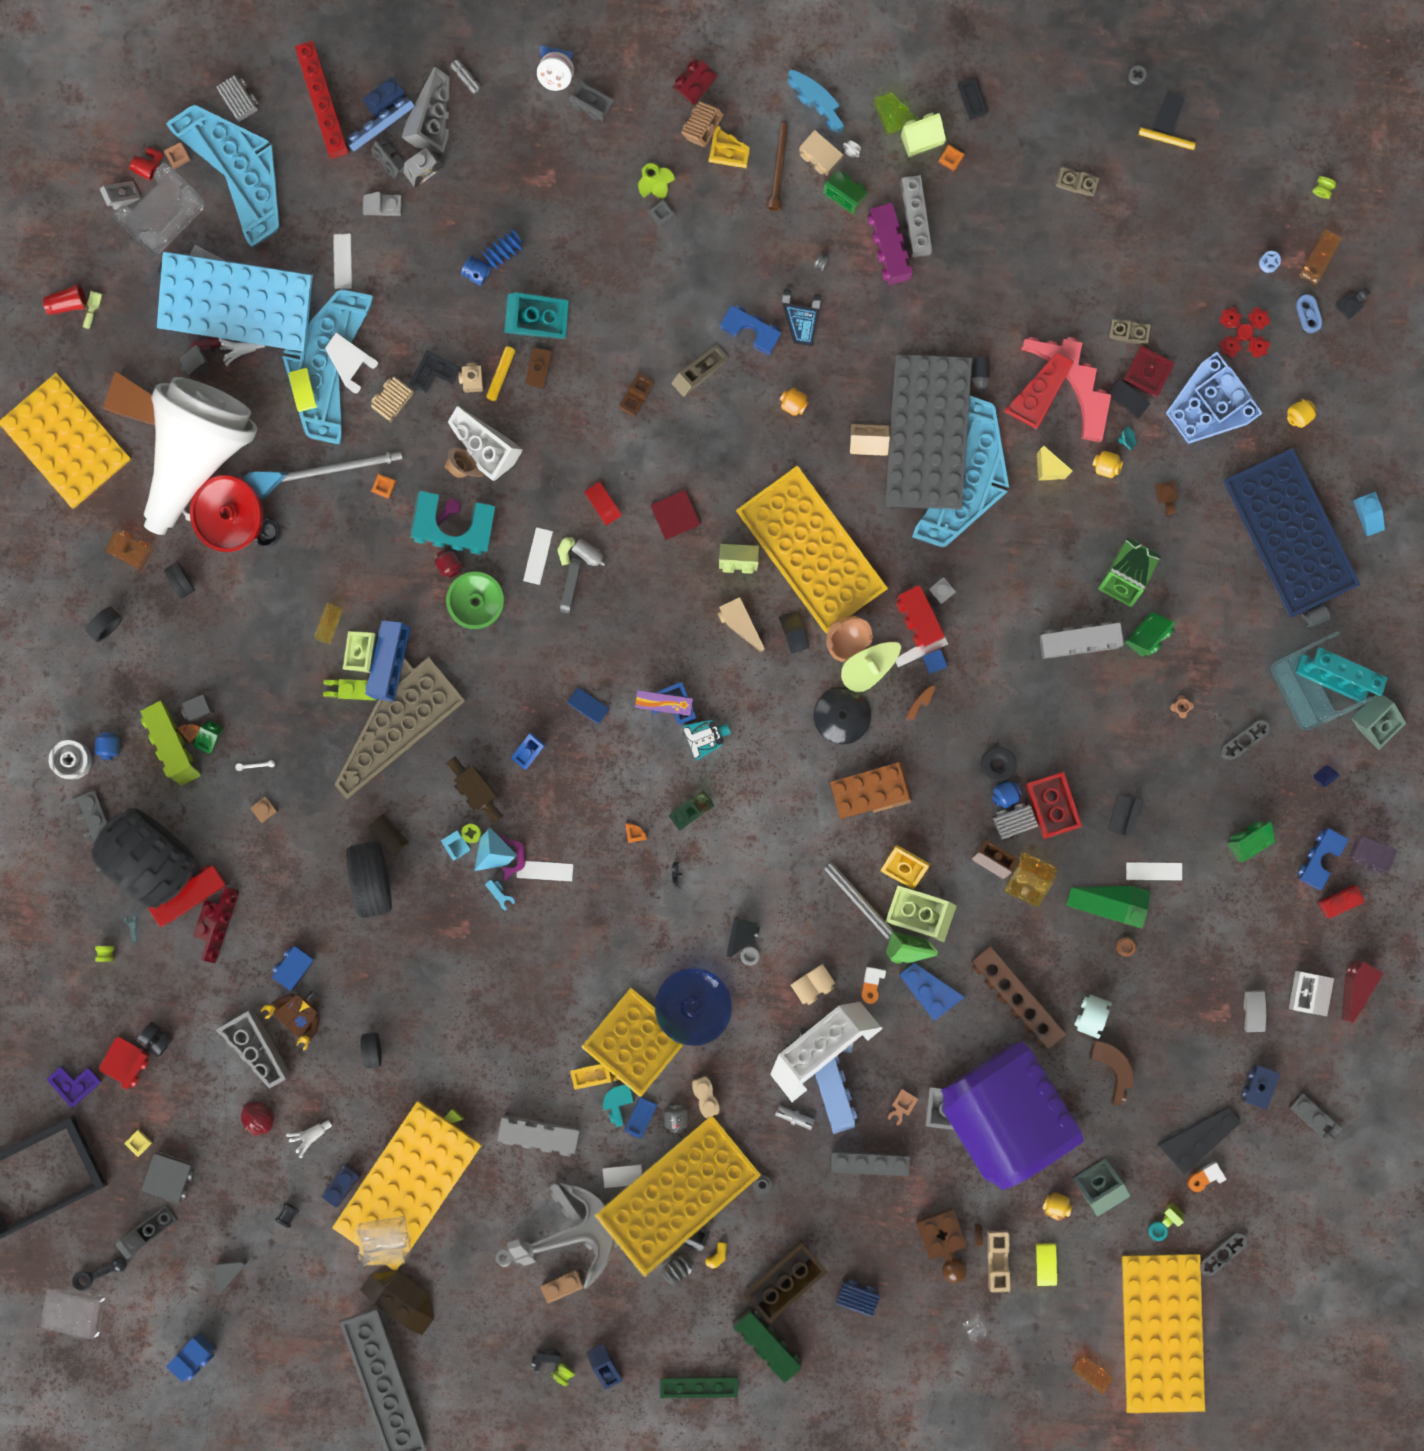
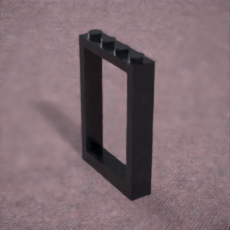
M74 1116L0 1152V1161L67 1129L93 1184L8 1227L0 1213V1239L107 1186V1182Z

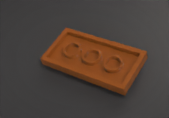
M902 762L830 782L840 819L912 799Z

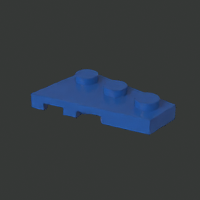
M915 963L899 974L934 1021L965 998Z

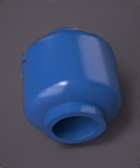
M100 733V736L95 738L94 752L96 755L101 756V760H113V756L120 754L121 740L116 736V733Z
M1004 781L994 787L992 800L996 806L1000 805L1002 808L1007 809L1019 802L1022 795L1021 790L1015 782Z

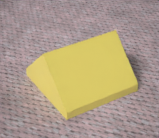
M1044 445L1038 451V481L1066 479L1072 472L1066 464Z

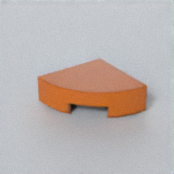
M186 724L177 729L189 743H192L198 735L200 726Z
M629 823L625 824L628 843L647 840L645 832L639 826Z

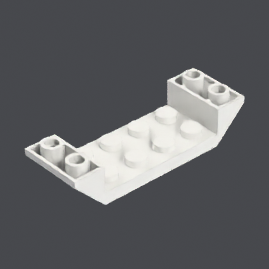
M861 1002L840 1005L778 1055L770 1075L793 1102L807 1091L803 1085L807 1079L860 1036L863 1035L868 1041L882 1030V1027Z

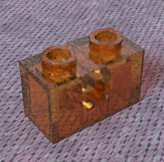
M123 530L121 533L115 531L104 551L142 570L153 551L148 548L149 544L140 539L138 542L132 540V535ZM129 546L133 548V551L130 552L126 550V547Z

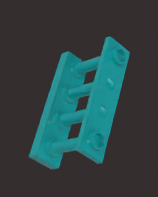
M1318 647L1314 659L1304 654L1300 655L1294 672L1360 703L1365 702L1368 691L1382 696L1388 679L1321 647Z

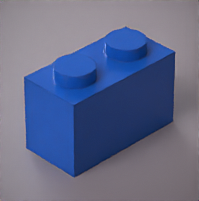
M298 946L289 947L284 954L285 960L282 964L278 963L272 971L274 973L272 978L289 991L294 990L315 961L314 957Z

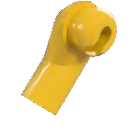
M718 1242L717 1253L706 1258L705 1263L708 1267L717 1268L725 1261L727 1243Z

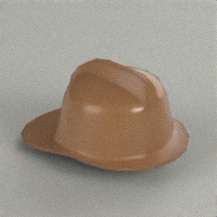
M453 447L448 451L449 458L444 468L456 478H463L468 475L474 477L485 475L478 469L477 463L466 450Z

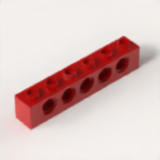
M312 40L296 45L295 50L327 152L331 159L347 155L349 151L315 44Z

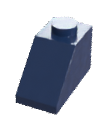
M604 1343L586 1351L592 1370L605 1390L623 1381Z

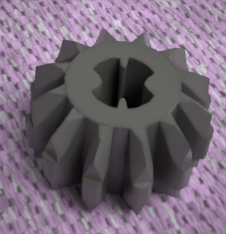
M682 1253L662 1268V1274L666 1281L670 1284H675L691 1273L695 1265L690 1256Z

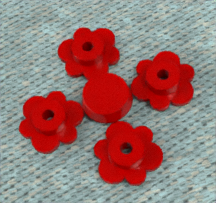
M1231 307L1228 310H1223L1222 316L1219 319L1220 323L1225 325L1227 329L1231 327L1237 328V337L1226 336L1225 340L1220 341L1219 346L1222 349V354L1235 357L1237 352L1241 350L1240 340H1249L1250 346L1248 351L1252 352V356L1255 358H1259L1261 355L1265 356L1270 343L1264 340L1262 336L1258 338L1252 336L1253 328L1261 330L1270 323V318L1267 316L1268 312L1255 308L1248 315L1249 324L1240 325L1241 314L1237 313L1236 308Z

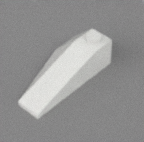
M459 406L456 407L448 421L459 440H462L466 446L468 454L477 463L478 469L493 481L514 466L523 451L522 448L509 438Z

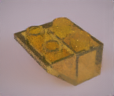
M1022 853L1004 892L1039 908L1054 882L1058 868L1026 853Z

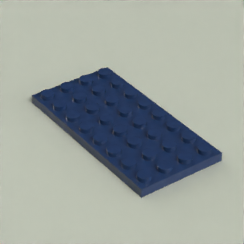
M1293 448L1223 480V484L1289 618L1361 585Z

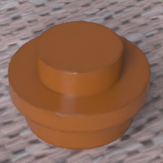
M1124 937L1117 942L1116 949L1120 955L1128 957L1135 952L1136 944L1131 938Z

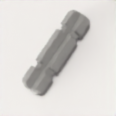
M457 59L451 64L452 69L457 72V75L469 87L472 93H476L481 88L470 72L463 67L460 60Z

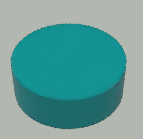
M1154 1221L1148 1227V1234L1153 1240L1162 1241L1168 1235V1228L1161 1221Z

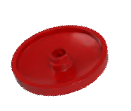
M221 475L208 479L196 491L190 505V520L197 537L206 546L220 552H233L246 548L258 536L263 524V506L258 493L247 481L232 475Z

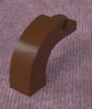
M1093 1040L1089 1059L1106 1063L1111 1067L1115 1075V1086L1111 1103L1121 1106L1122 1102L1125 1103L1127 1091H1124L1125 1087L1133 1089L1134 1078L1130 1063L1124 1054L1114 1046Z

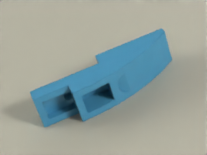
M790 70L787 81L792 89L796 88L799 92L798 97L803 104H807L809 108L816 104L815 109L820 116L824 115L827 120L826 125L831 131L834 130L836 134L843 131L844 125L836 115V112L839 111V104L820 84L808 76Z

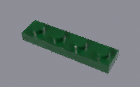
M738 1377L660 1378V1399L738 1398Z

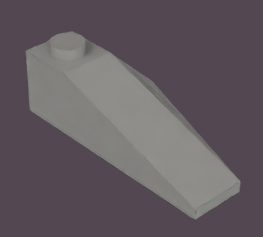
M436 67L433 68L414 105L415 107L406 121L402 138L414 147L428 148L434 152L444 153L449 136V129H446V119L449 118V112L446 111L447 101L449 100V76Z

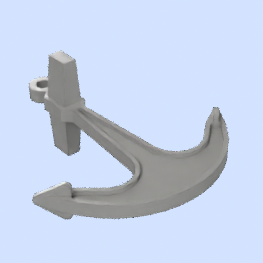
M560 1183L559 1185L572 1197L586 1206L587 1212L584 1220L574 1227L533 1244L523 1242L520 1239L508 1242L509 1252L506 1250L499 1251L496 1254L495 1260L502 1267L509 1266L512 1260L526 1266L536 1262L534 1254L537 1252L581 1241H590L595 1244L596 1256L584 1288L587 1289L607 1266L613 1252L615 1240L595 1216L605 1205L594 1194L585 1189ZM503 1256H506L505 1261H501Z

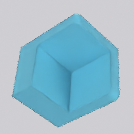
M458 830L441 840L453 860L470 851L469 846L463 840Z

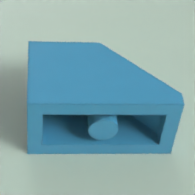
M251 471L244 477V480L256 490L260 500L263 501L288 473L286 471Z
M1376 492L1353 501L1366 537L1385 530L1383 509Z

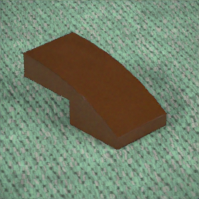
M638 373L618 409L635 418L655 382Z

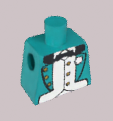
M713 720L683 726L696 761L723 746L720 738L731 734L727 723L716 727Z

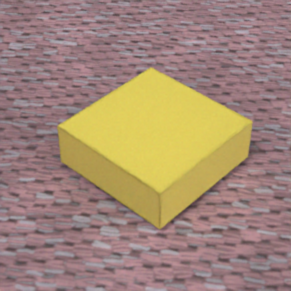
M138 1129L124 1144L139 1157L153 1142Z

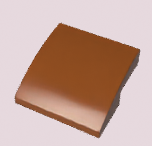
M935 686L929 687L914 701L904 719L912 722L915 719L919 706L926 707L929 705L936 688Z

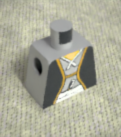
M424 148L404 163L403 173L415 188L444 166L433 151Z

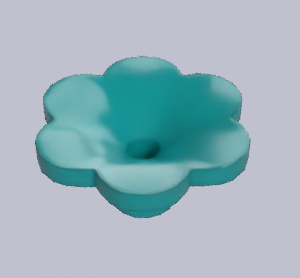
M1126 426L1122 430V436L1118 438L1120 444L1128 447L1129 450H1133L1137 444L1135 433L1129 426Z

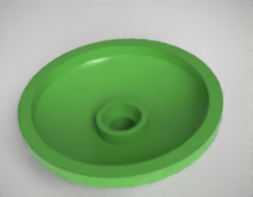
M468 572L456 578L450 585L446 596V605L450 616L459 625L468 629H482L493 624L500 616L504 606V595L498 582L488 574ZM475 598L480 600L478 605L473 604Z

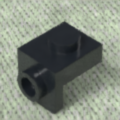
M549 1348L545 1349V1351L537 1350L536 1356H532L531 1367L535 1368L534 1373H539L540 1362L559 1364L561 1353H557L556 1349Z

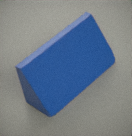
M577 688L567 702L598 725L610 710L580 688Z

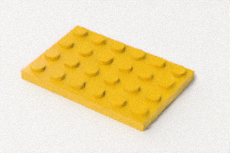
M57 373L52 375L0 420L1 427L73 509L131 460Z

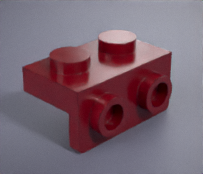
M695 59L687 65V70L684 74L677 77L672 88L675 91H679L691 104L695 105L718 75L703 60Z

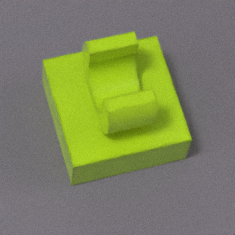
M1171 1201L1165 1208L1164 1213L1166 1215L1163 1217L1162 1223L1169 1227L1174 1222L1179 1227L1184 1222L1185 1214Z

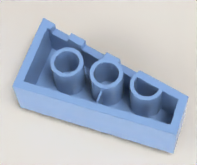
M838 1055L815 1073L833 1134L855 1128L854 1119L857 1118L854 1107L850 1108L848 1102L851 1100L849 1090L844 1089L842 1083L846 1081L843 1071H839L837 1064L840 1063Z

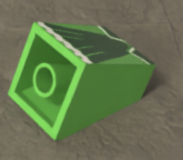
M1127 537L1098 590L1132 607L1145 590L1161 555Z

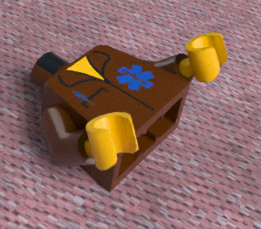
M312 990L305 998L301 994H287L278 997L269 1005H265L260 1012L263 1010L269 1012L265 1017L266 1019L273 1014L299 1037L296 1046L303 1042L305 1043L303 1050H306L309 1042L318 1032L319 1010L314 1005L320 999V996Z

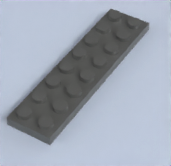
M374 1308L341 1319L339 1323L384 1450L427 1451L378 1309Z

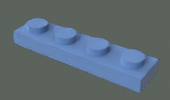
M407 97L398 99L392 108L383 110L377 119L368 121L362 130L353 132L345 142L353 151L357 150L415 106Z

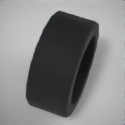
M111 606L107 607L90 621L85 632L95 642H100L118 627L122 621V616Z

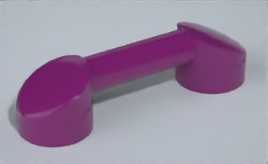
M457 499L447 500L445 509L435 518L437 526L450 514L455 515L461 511V503Z

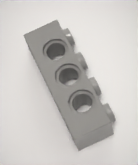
M921 175L904 177L901 179L900 184L911 257L930 255L932 247Z

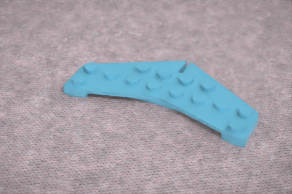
M195 105L190 106L166 123L174 135L225 175L245 239L251 248H254L279 230L280 221L273 146L270 145L256 154L270 144L268 140Z
M348 290L337 291L308 323L306 351L290 349L283 351L284 354L300 357V359L282 356L287 374L288 372L307 368L317 407L301 411L299 415L304 432L311 439L341 444L342 421L339 373L325 347L335 333L352 343L372 306L373 296Z
M970 396L962 510L929 508L915 527L912 535L913 538L938 547H946L1008 492L991 486L994 483L1009 489L996 409L992 403Z

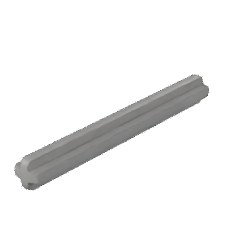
M829 863L825 867V871L885 938H890L893 931L892 928L833 863Z

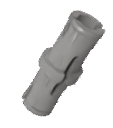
M779 1104L778 1110L775 1113L776 1117L790 1121L792 1125L797 1124L809 1130L812 1129V1124L815 1121L814 1118Z

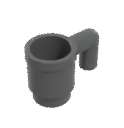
M1324 603L1302 614V619L1308 628L1331 620L1329 611Z

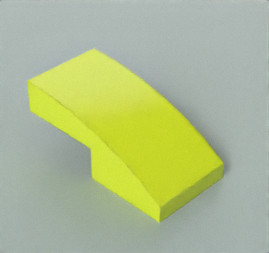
M304 368L288 372L298 412L316 408L317 405L308 369Z
M1036 1244L1037 1286L1057 1285L1056 1244Z

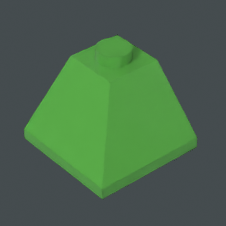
M892 931L886 954L892 962L901 964L902 962L910 963L937 956L938 951L926 938Z

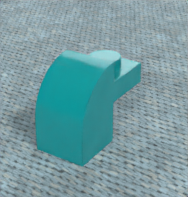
M620 1084L611 1088L603 1100V1110H612V1112H609L611 1124L615 1123L616 1127L624 1125L620 1106L634 1102L631 1089L626 1084Z

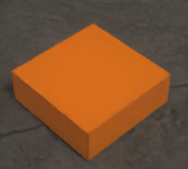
M948 145L938 162L955 171L965 154Z
M378 474L371 492L390 499L396 480Z

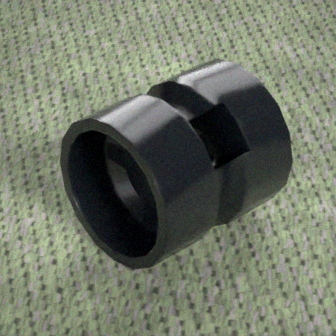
M151 1021L136 1041L144 1048L149 1047V1051L152 1054L160 1057L171 1044L174 1037L166 1031L161 1032V1028ZM158 1036L160 1039L156 1044H154L153 1042Z

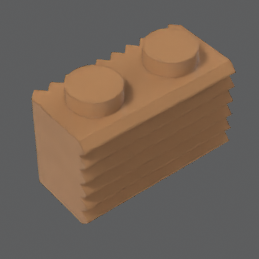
M699 101V104L693 108L691 117L684 124L681 133L688 141L705 148L724 114L719 108Z
M575 1268L563 1275L560 1274V1277H553V1280H546V1283H542L541 1290L547 1303H550L582 1289L584 1283L578 1269Z

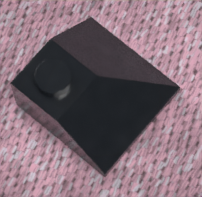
M734 918L726 957H732L751 944L754 938L758 939L760 927H756V922Z

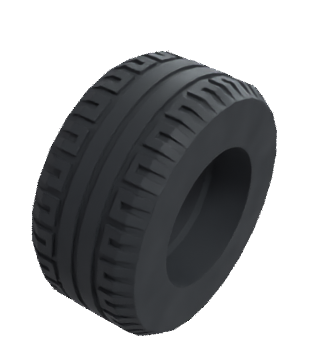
M373 841L351 845L346 850V861L352 897L358 916L366 918L388 914L392 910V899L385 858L380 843Z

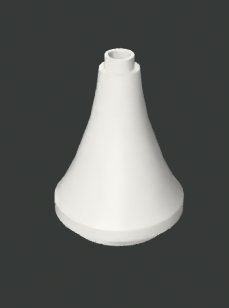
M181 377L173 378L170 384H157L152 394L156 430L155 458L149 498L144 512V516L147 518L144 527L159 535H165L168 528L174 527L180 514L196 491L228 458L240 448L252 442L257 432V426L249 419L251 411L242 402L214 387Z

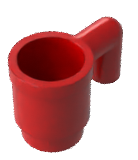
M148 146L145 153L153 157L152 161L144 157L134 156L130 163V170L151 181L157 173L158 164L163 154Z

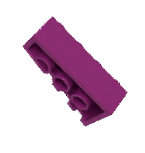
M893 203L870 208L867 219L869 226H873L874 233H872L873 242L878 244L877 258L884 267L881 270L883 280H887L888 285L910 280L913 270L911 266L907 267L909 265V257L907 251H903L902 248L904 247V240L901 232H898L899 223Z

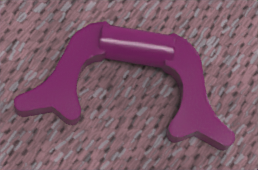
M501 833V839L508 846L513 845L517 849V866L514 868H502L505 872L503 881H507L510 875L521 871L525 867V848L521 842L510 840Z

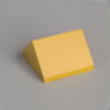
M895 845L880 871L914 890L930 864L902 847Z

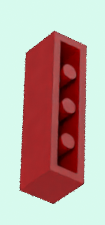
M207 865L199 870V875L196 877L192 875L186 886L168 903H162L159 908L148 907L159 927L166 926L228 886L216 866L210 867V865Z

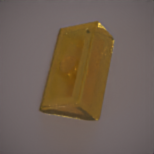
M330 603L326 604L314 639L326 644L331 643L343 612L342 608Z

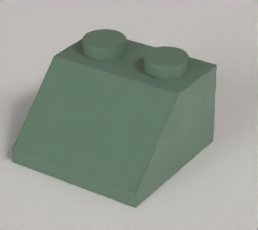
M1377 694L1351 718L1358 730L1379 750L1406 724L1394 702L1384 695L1379 696Z
M1106 1158L1073 1178L1097 1217L1130 1197L1125 1185Z

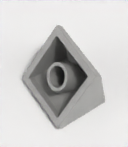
M930 1088L926 1105V1127L954 1130L943 1112L941 1089Z

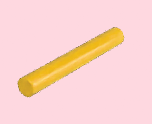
M1140 127L1138 135L1194 150L1195 142Z

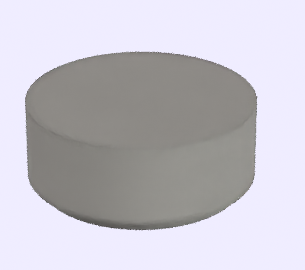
M753 946L745 947L740 954L742 962L749 966L756 964L760 957L759 951Z

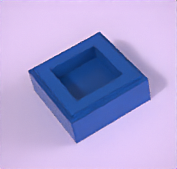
M941 649L922 656L929 674L947 668Z

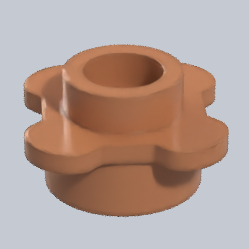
M1180 695L1177 697L1175 704H1172L1170 708L1172 711L1177 712L1180 718H1185L1187 713L1194 708V705L1186 700L1185 696Z

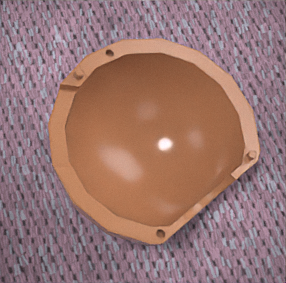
M844 616L832 623L826 638L827 649L832 657L840 662H845L859 651L869 648L873 638L871 626L867 621L858 616Z

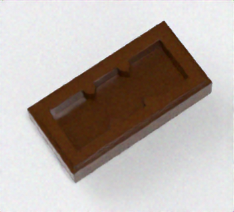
M533 347L525 382L526 386L544 389L552 351Z

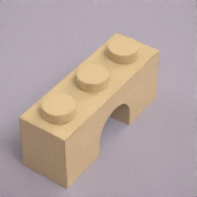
M987 1230L988 1289L990 1292H1010V1272L1008 1269L1009 1232L1007 1230Z

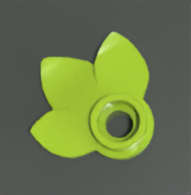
M655 163L646 164L642 169L643 177L638 182L639 192L642 197H646L652 192L659 198H665L668 192L667 183L675 180L673 173L667 168H659ZM653 170L655 174L653 176H649L648 171Z

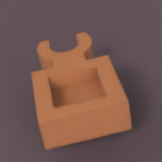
M901 1089L892 1103V1106L896 1109L888 1114L887 1119L890 1120L893 1115H897L898 1121L896 1124L900 1125L903 1113L909 1116L918 1098Z

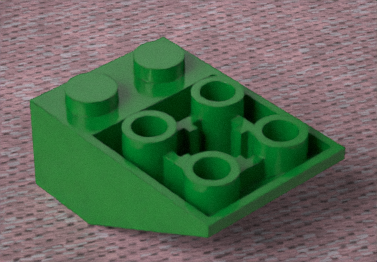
M1151 612L1126 639L1125 643L1141 657L1149 656L1161 647L1160 641L1165 640L1174 632L1175 629L1172 627L1176 623Z
M1253 822L1246 827L1247 831L1237 832L1230 837L1231 841L1227 844L1239 863L1246 861L1275 843L1271 822Z

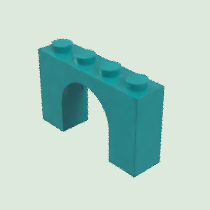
M423 491L417 493L409 538H413L414 542L425 544L426 541L433 542V546L436 547L452 546L451 549L456 551H463V548L469 549L470 553L476 555L487 552L495 506L474 503L468 530L461 536L453 537L444 534L436 524L435 515L439 495Z

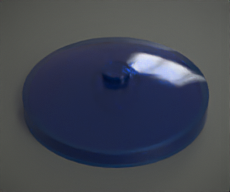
M684 969L669 976L660 986L654 1004L655 1017L661 1030L671 1040L686 1046L704 1045L715 1040L726 1029L731 1018L732 1001L727 987L716 975L703 969Z

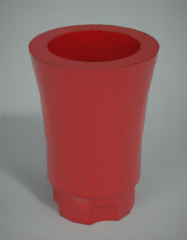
M79 283L59 292L51 293L42 299L43 306L48 315L87 309L86 296Z

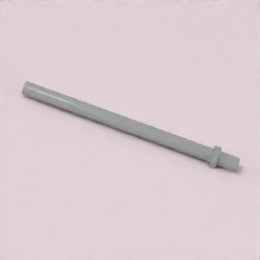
M386 452V455L290 472L281 482L385 462L390 464L392 461L403 459L402 453L390 454V452Z

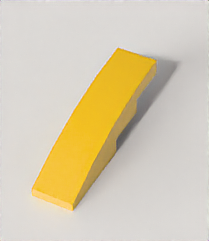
M601 1063L570 1071L574 1090L620 1080Z

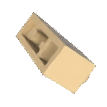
M740 597L719 607L720 612L717 614L722 623L726 622L729 628L760 652L765 650Z

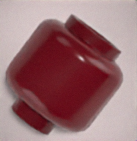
M445 548L437 553L438 557L435 559L434 564L443 577L448 576V578H451L462 571L463 563L455 550L448 551Z

